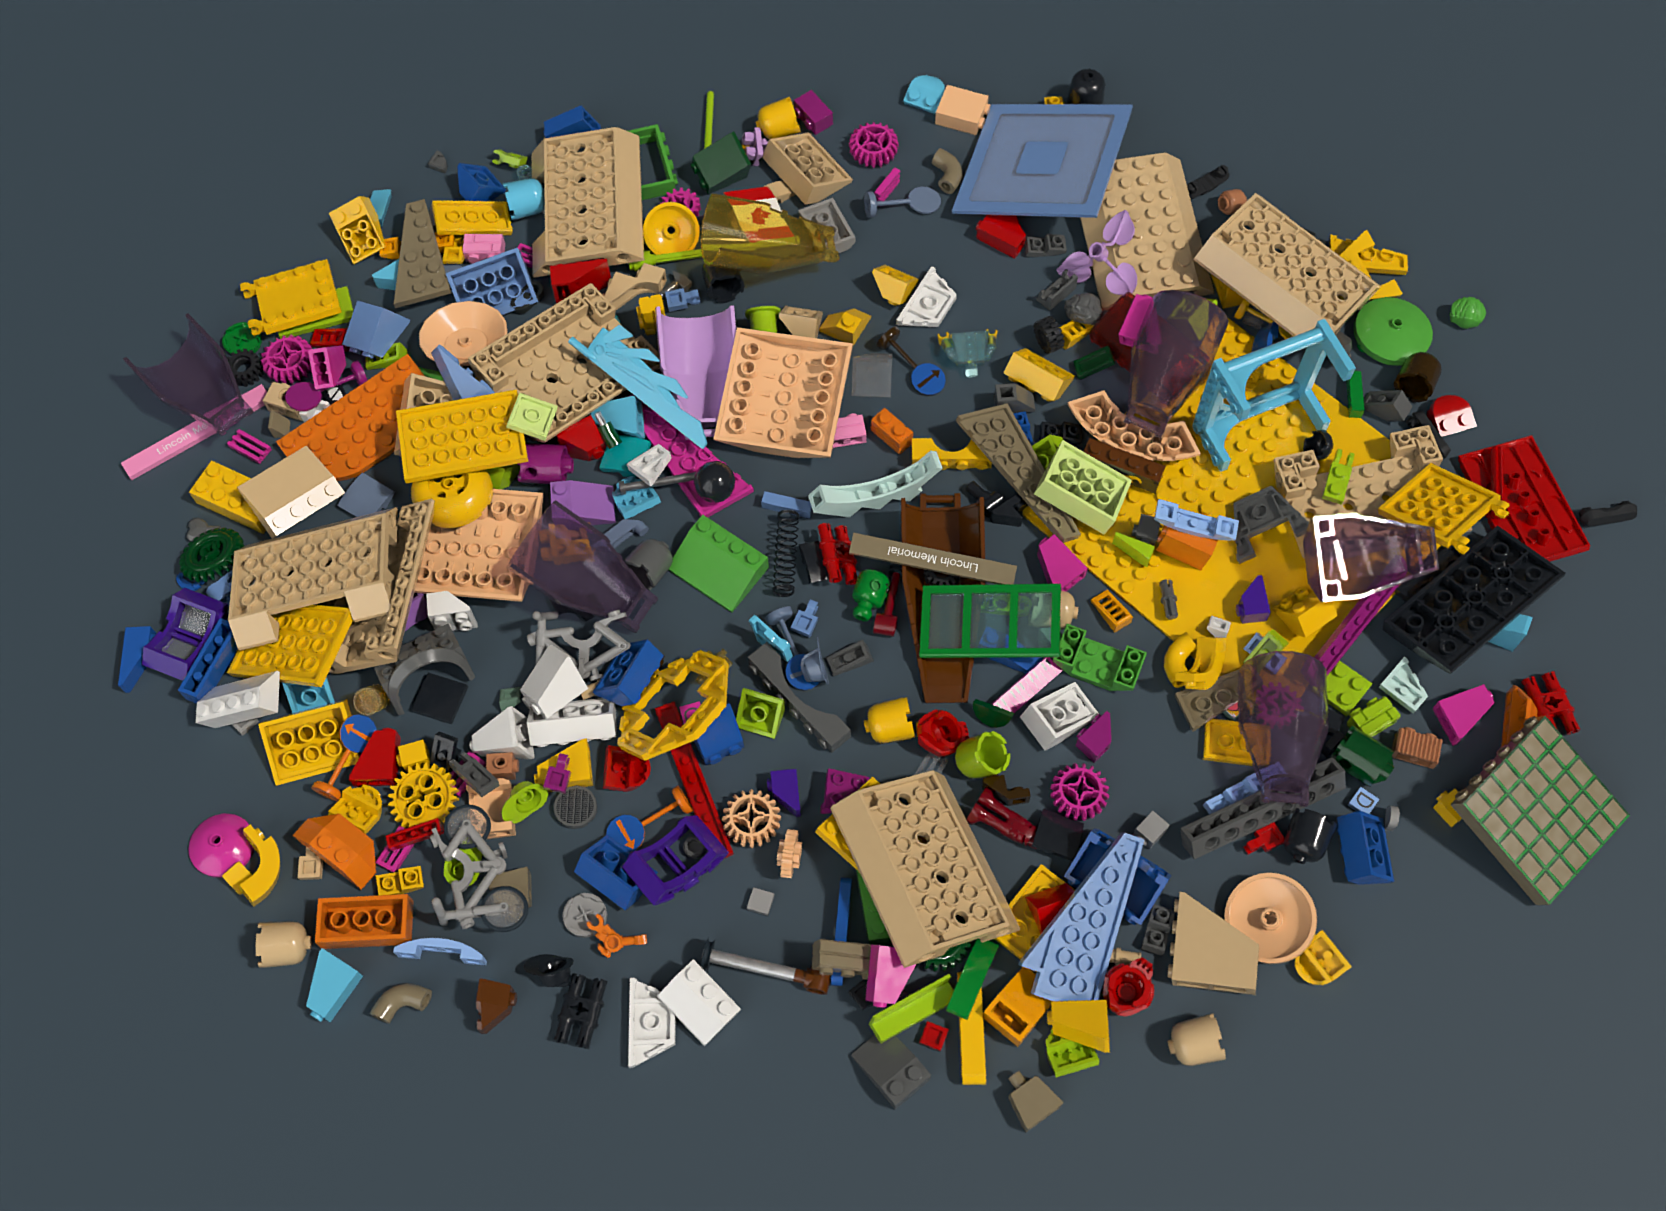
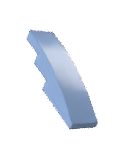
M1279 761L1245 777L1243 781L1227 788L1222 794L1206 801L1203 806L1210 815L1285 780L1289 776Z

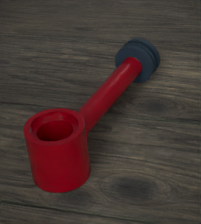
M892 563L888 572L892 578L885 610L882 614H876L873 633L894 637L898 617L893 616L892 612L899 579L902 578V565Z

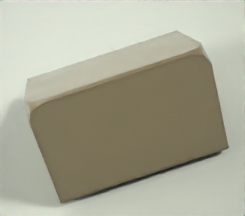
M271 411L268 429L274 438L284 437L290 431L291 422L277 412Z

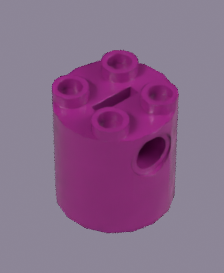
M526 443L529 462L517 464L520 465L518 481L522 483L550 484V482L566 481L567 474H572L574 470V459L568 455L565 445Z

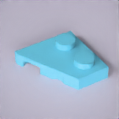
M756 615L750 618L749 622L757 641L762 645L768 642L781 658L788 662L793 657L790 650L791 645L785 639H781Z

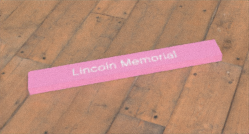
M262 384L121 462L130 479L134 480L265 406L263 399L267 391Z

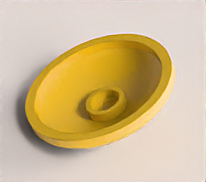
M665 202L657 205L648 213L643 224V236L646 245L656 255L693 250L699 239L700 229L696 216L688 207L680 203ZM672 226L675 228L674 233H669L667 229Z

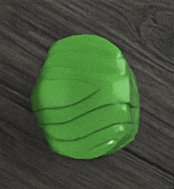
M1474 297L1457 299L1452 304L1450 311L1451 323H1455L1463 329L1477 327L1486 316V309L1483 303Z

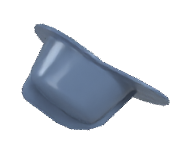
M817 636L818 648L804 655L801 660V670L807 682L825 681L829 685L828 675L821 656L819 637Z

